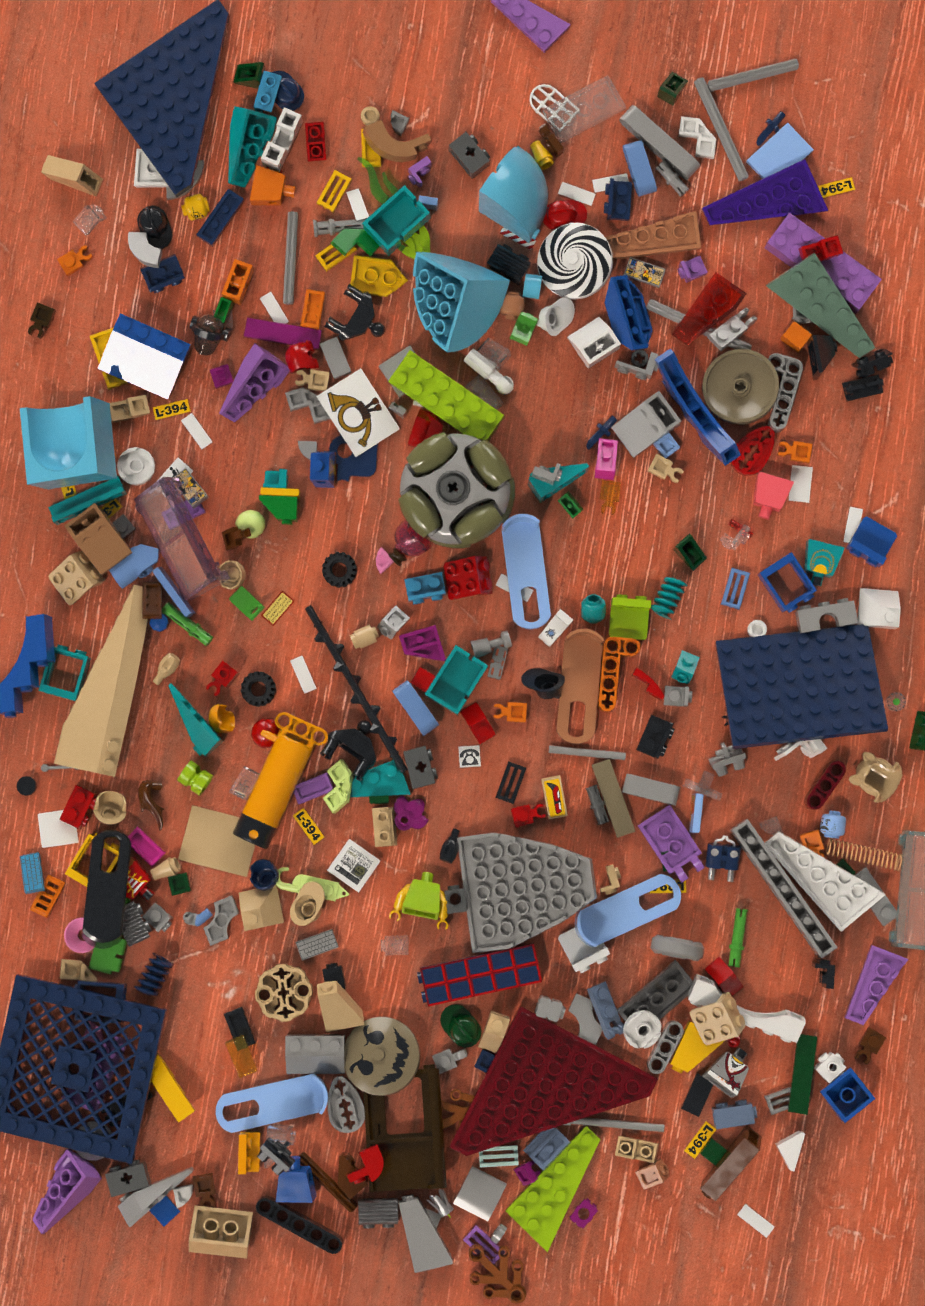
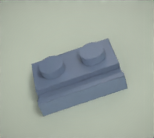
M555 1127L540 1132L523 1151L545 1171L571 1142Z

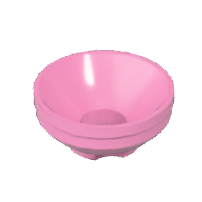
M84 918L72 920L64 932L66 945L77 953H86L95 948L78 937L79 931L83 929Z

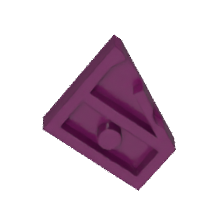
M436 625L399 636L404 655L446 661Z

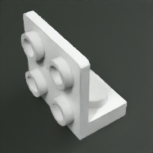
M821 739L791 742L776 751L778 755L774 759L776 761L799 745L803 754L809 756V758L822 753L827 747Z

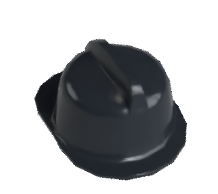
M148 206L142 209L137 218L140 232L147 233L148 242L153 247L160 249L167 247L172 239V230L164 210L157 206Z
M534 668L523 673L521 681L527 688L535 690L542 699H559L561 697V687L565 683V677L559 673Z

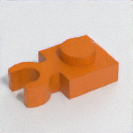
M86 245L82 246L78 253H75L72 249L57 259L67 276L83 268L82 261H90L93 258L92 254L88 256L83 255L84 251L88 250Z
M784 441L779 443V446H784L786 451L778 452V456L785 457L786 455H791L790 461L810 463L812 444L793 441L792 446Z
M508 702L507 708L501 704L494 705V708L501 709V714L493 715L494 718L500 719L503 716H507V722L526 723L527 703Z
M819 829L800 834L803 846L826 858L820 852L825 847Z

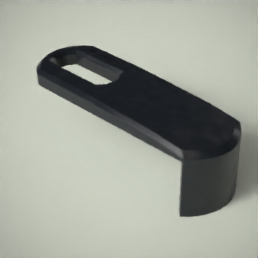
M116 830L100 832L92 840L82 938L89 945L100 949L115 946L121 941L132 843L125 834ZM115 838L120 841L117 870L108 873L101 869L104 840Z

